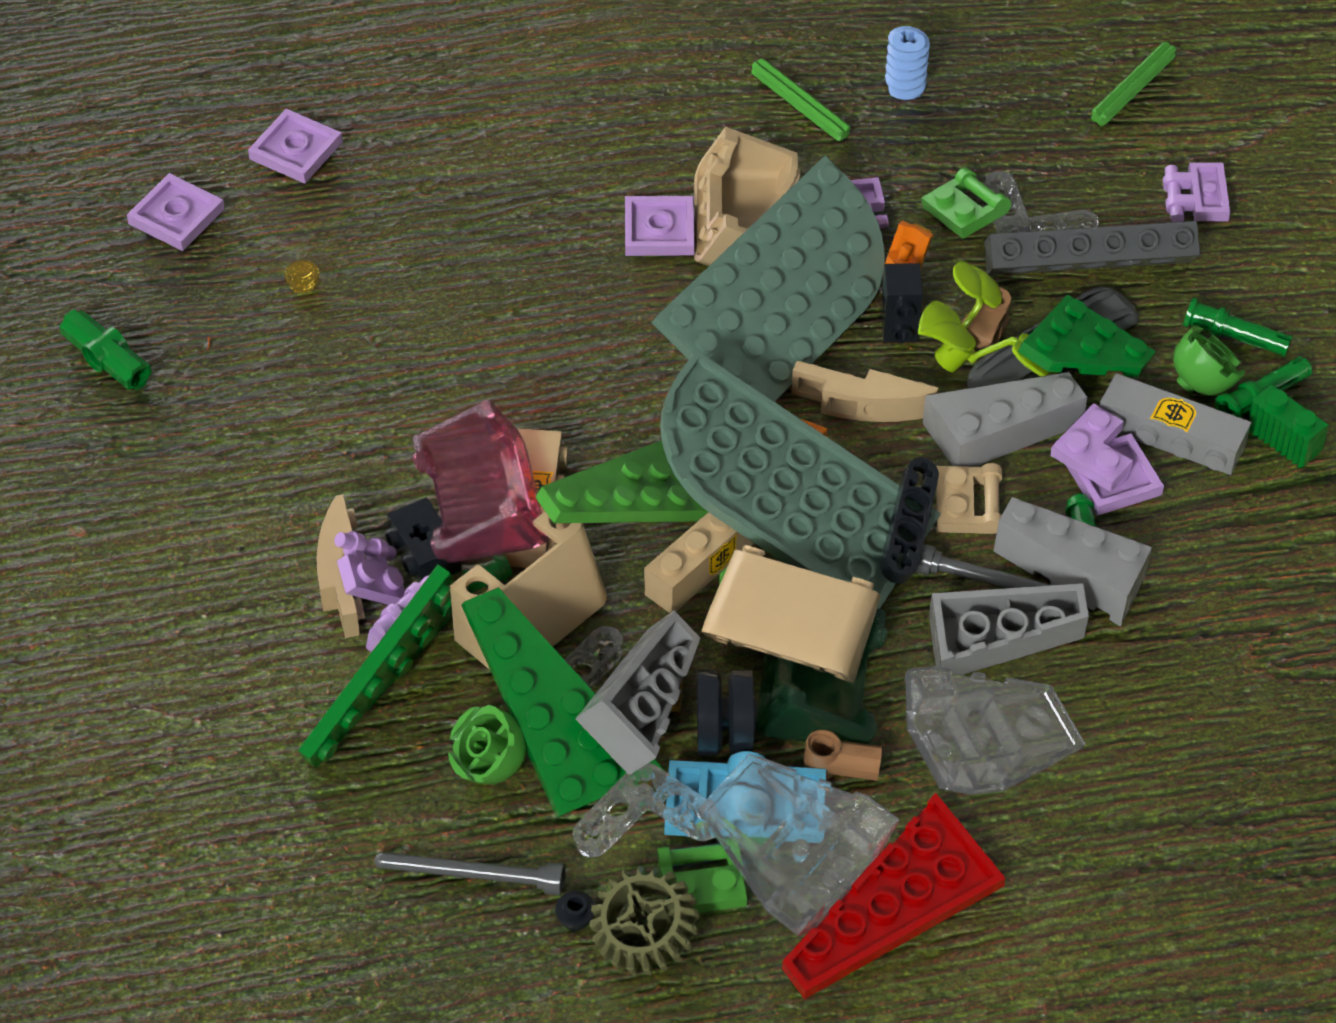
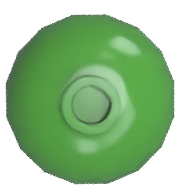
M1192 326L1174 350L1173 363L1179 375L1176 380L1184 390L1191 394L1194 391L1210 396L1225 393L1244 376L1245 371L1244 369L1240 371L1236 369L1240 361L1223 342L1213 334L1209 339H1206L1200 335L1204 330L1203 328Z
M492 705L482 708L478 706L469 708L459 717L449 740L454 741L453 753L448 752L449 761L454 772L463 779L474 783L494 785L510 779L519 771L527 752L522 730L515 718L505 710Z

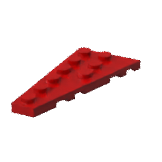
M935 793L928 800L925 809L907 823L905 831L895 842L889 843L852 884V889L841 901L838 899L829 909V914L816 928H812L782 961V970L802 997L806 999L1003 888L1006 878L937 793Z

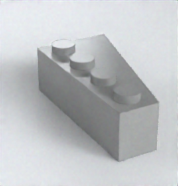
M1069 372L925 396L922 424L952 466L976 467L1067 431L1085 413L1087 396Z
M1012 497L999 519L993 552L1032 575L1036 573L1042 574L1050 580V585L1083 583L1087 607L1093 611L1098 607L1110 615V621L1121 627L1145 579L1152 547Z
M1083 583L932 593L929 621L938 682L1083 639L1089 618Z
M675 610L647 629L575 718L628 775H631L657 757L660 749L658 745L660 737L666 732L670 722L668 716L671 707L677 702L681 692L679 690L681 680L689 671L700 641V637Z

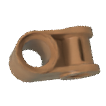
M999 287L1002 294L1001 304L994 309L983 302L982 308L967 328V331L976 341V346L974 347L976 350H982L998 343L1008 327L1010 318L1007 311L1011 304V296L1002 287Z

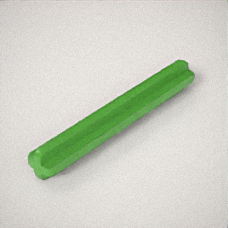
M1168 42L1161 43L1092 110L1091 120L1097 122L1100 126L1106 125L1175 58L1176 47Z
M760 58L752 64L753 69L751 72L756 78L835 140L842 141L849 136V124L768 61Z

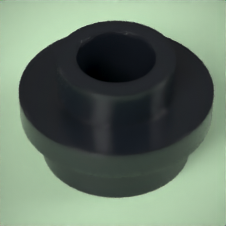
M567 892L556 902V918L569 930H582L595 917L591 911V905H595V903L584 892ZM574 906L581 907L578 911H572L569 908Z

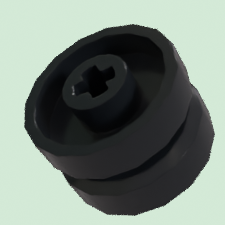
M697 670L698 756H718L722 748V731H728L729 750L732 755L743 751L753 752L754 731L757 729L756 694H753L752 670H732L728 676V694H722L721 675L717 670Z

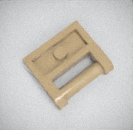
M987 463L982 467L937 466L939 478L936 487V510L941 514L936 521V532L996 534L999 519L1002 516L999 508V483L1002 480V467L995 463ZM974 485H984L985 514L983 516H974Z

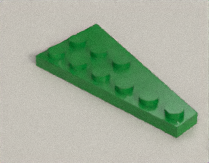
M440 565L435 567L300 746L298 752L305 761L315 768L322 761L327 762L335 753L338 743L397 678H403L413 664V660L452 618L450 585L454 583L450 572Z

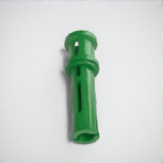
M1196 297L1192 298L1184 318L1183 327L1199 326L1205 331L1211 332V335L1213 334L1215 337L1223 335L1257 348L1265 349L1282 357L1286 356L1293 337L1292 335L1277 332L1262 325L1230 315V311L1225 307L1217 309L1200 303Z
M1299 356L1257 381L1242 382L1234 392L1217 396L1215 399V409L1241 418L1242 415L1251 410L1253 399L1270 385H1274L1279 390L1284 391L1297 382L1312 375V366L1306 358L1302 359V356Z

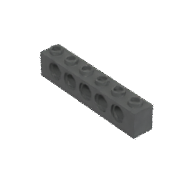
M1197 221L990 234L984 241L986 271L989 276L1191 263L1200 256Z

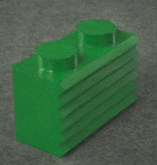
M1270 385L1253 399L1248 419L1251 422L1249 432H1252L1253 436H1258V440H1263L1264 444H1269V448H1275V452H1280L1281 456H1286V460H1291L1292 464H1297L1298 468H1303L1324 449L1323 446L1329 424L1274 385Z

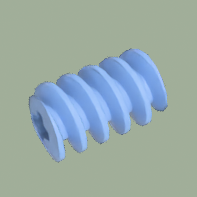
M911 26L897 27L888 36L889 44L887 46L885 80L889 86L888 91L891 96L902 100L915 99L920 97L926 88L930 42L927 35L918 28Z

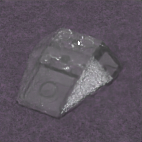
M944 666L908 669L905 674L907 730L940 789L969 795L1005 791L1082 750L1085 746L1084 740L1051 685L1013 678H1006L1004 682L985 679V674L973 672L971 677L952 673V668Z
M748 753L698 808L699 814L764 909L797 936H801L812 928L817 927L829 914V909L838 899L841 901L852 889V884L880 854L899 823V819L867 795L855 792V794L848 793L832 787L831 782L819 779V782L796 774L795 769Z

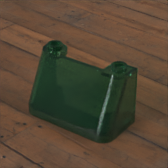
M878 608L876 610L854 683L835 678L834 674L825 672L824 669L823 672L817 671L813 667L765 653L756 732L773 739L806 742L812 732L828 730L836 734L842 741L862 744L870 743L876 734L877 722L874 721L873 712L862 709L867 657L875 649H880L885 642L887 636V629L884 628L886 612Z

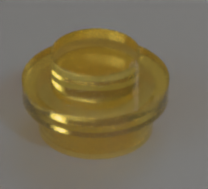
M309 261L293 262L286 268L284 273L286 283L293 291L298 293H306L313 290L320 277L318 267Z

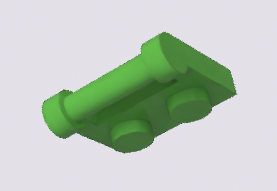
M965 167L956 173L954 179L921 197L923 208L962 239L1002 217L1011 207V200L1002 193L996 194L980 182L973 171ZM970 190L988 205L982 208L965 195L964 192Z
M736 838L723 839L721 844L675 850H670L669 846L657 848L658 867L661 869L663 876L669 871L673 872L672 866L726 859L727 866L674 873L677 877V882L684 881L689 888L687 894L694 895L697 903L693 908L697 909L699 913L747 906V895Z

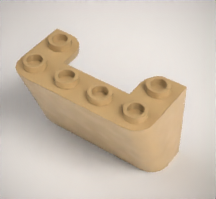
M544 512L533 520V525L557 544L506 585L502 584L477 564L450 585L454 640L488 669L489 666L461 606L464 601L479 596L467 591V586L475 581L486 583L488 585L486 592L499 587L552 647L606 603V589L583 523H557L555 529L550 525V517Z

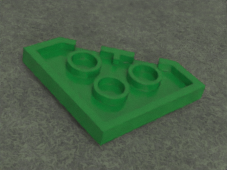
M1068 294L1023 341L1018 350L1020 354L1048 372H1061L1063 367L1078 368L1080 374L1105 376L1108 371H1122L1124 376L1137 378L1156 353L1155 350L1147 346L1141 339L1131 336L1117 327L1113 321L1103 318L1089 309L1082 301L1074 299Z

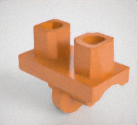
M902 220L897 227L885 264L920 263L921 271L934 234L916 223L910 224Z

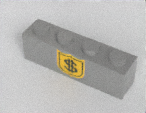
M1115 373L1099 404V407L1123 420L1120 435L1124 436L1131 433L1134 439L1142 444L1156 447L1177 457L1186 458L1232 475L1246 447L1251 426L1250 421Z

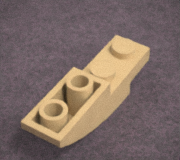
M797 361L792 371L791 394L821 402V414L857 421L899 422L923 418L925 396L938 394V387L869 369L866 379L852 374L841 373L815 364Z
M342 494L335 496L322 523L317 547V575L323 612L338 609L344 636L349 638L360 635L358 620L365 619L361 598H353L352 595L346 594L337 561L345 555L343 548L335 545V536L339 532L348 533L357 529L354 509H346Z

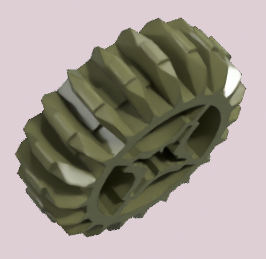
M638 865L636 876L632 877L627 870L623 869L622 877L624 880L619 883L609 878L608 884L611 887V891L598 890L597 896L603 904L591 905V911L597 918L590 921V928L597 932L592 938L596 946L602 947L600 953L604 959L612 958V964L619 970L626 965L628 972L633 975L642 966L645 974L650 976L655 964H658L662 971H667L668 964L666 960L670 957L674 961L681 963L682 958L678 950L680 948L691 950L692 944L687 937L698 935V928L693 922L700 918L698 910L693 908L697 903L694 895L687 894L689 890L687 884L684 881L677 882V877L673 872L669 871L663 876L661 869L656 866L647 875L645 868ZM657 894L668 898V900L662 902L661 899L650 902L644 900L641 895ZM629 902L628 910L617 918L621 909ZM640 908L643 909L647 916L649 933L642 925ZM672 923V926L667 932V934L661 939L660 934L662 929L666 925ZM626 938L629 941L643 939L647 942L648 946L633 947L620 941Z

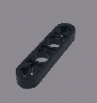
M918 457L911 460L901 476L880 562L882 575L892 583H905L911 578L918 567L939 478L937 466L927 458ZM917 472L922 473V479L924 480L920 487L915 486L919 477ZM905 499L916 500L920 504L922 511L915 512L910 510L905 504ZM898 528L910 530L914 535L915 541L909 542L899 536ZM900 553H904L901 561L903 570L897 568V562L895 561Z

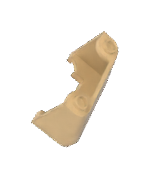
M728 127L722 130L701 159L695 173L694 260L696 262L710 266L775 204L790 187L798 182L800 168H798V155L796 152Z
M744 545L742 551L734 550L701 632L710 640L726 645L731 641L735 646L750 648L813 667L817 671L823 672L824 669L825 672L834 674L835 678L854 683L881 597L878 592L872 590L874 583L852 577L850 583L765 558V551L748 545Z

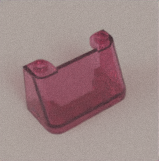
M489 399L412 437L415 453L412 454L414 464L421 473L426 472L434 482L443 526L434 529V538L430 542L435 555L439 559L444 558L447 562L453 563L535 549L548 542V536L533 525V520L542 514L540 503L535 498L538 493L526 444L517 428Z

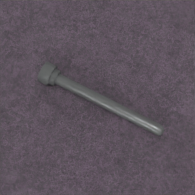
M924 543L918 567L915 571L928 576L930 572L937 574L938 571L1003 588L1050 586V584L942 556L943 552L936 551L935 546Z
M384 852L378 853L374 859L375 865L383 869L537 885V889L544 890V893L548 895L562 896L565 884L566 867L562 863L548 862L547 866L540 865L539 869Z

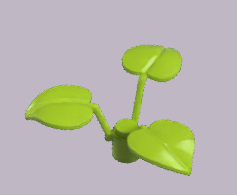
M965 261L957 262L953 267L955 282L967 295L976 298V304L963 324H961L957 313L942 302L933 301L924 309L919 322L918 335L932 337L943 343L935 351L937 362L945 370L955 372L966 360L973 364L978 358L1011 345L1012 352L1016 358L1040 377L1059 374V372L1046 371L1018 352L1023 341L1029 336L1026 333H1022L1018 339L1010 337L975 352L976 341L967 331V328L982 308L983 302L995 309L1001 304L1002 294L997 283L986 272Z

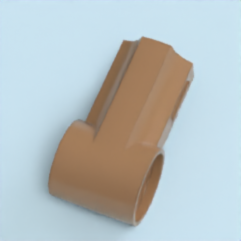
M817 730L812 732L806 740L802 768L826 769V780L830 779L833 775L877 781L882 746L842 741L831 731Z

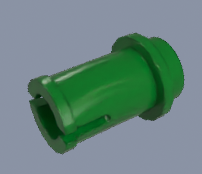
M1077 494L1070 497L1066 502V515L1072 519L1097 527L1092 512L1094 509L1093 501L1088 499L1085 494Z
M495 554L492 556L493 560L480 564L481 567L497 580L502 581V583H506L507 578L513 576L512 569L505 555L498 557ZM471 569L463 570V571H462V572H463V575L466 574V573H467L469 570H471ZM475 581L467 587L471 593H474L476 590L488 585L481 581Z

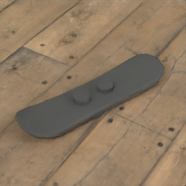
M1099 286L1075 298L1082 301L1089 309L1103 318L1113 321L1122 330L1134 326L1139 321L1137 308L1119 291L1110 287ZM1042 321L1022 333L1030 335ZM1009 345L985 355L976 362L968 373L967 386L968 388H975L1040 376L1023 365L1013 354L1012 346Z

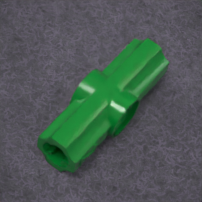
M73 309L64 316L63 322L59 325L61 335L82 351L85 360L95 371L102 372L105 370L128 390L135 389L137 391L146 385L149 376L152 374L151 366L129 348L125 338L114 327L105 329L83 310L76 311Z

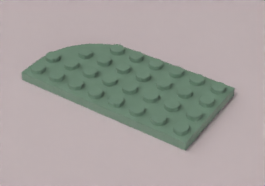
M824 156L660 312L651 323L688 360L697 350L775 402L792 385V371L796 362L801 361L812 364L866 310L877 294L884 272L885 257L882 234L873 210L852 181Z
M696 350L671 385L661 412L660 428L664 452L680 484L705 510L783 563L850 583L852 577L874 583L872 590L881 595L876 610L877 614L896 584L890 582L882 575L880 562L899 485ZM905 499V504L910 510L915 512L922 511L920 504L916 500ZM931 508L925 538L941 514L934 508ZM898 528L899 536L909 542L915 541L914 535L910 530ZM900 553L895 559L897 568L902 570L901 561L904 553Z

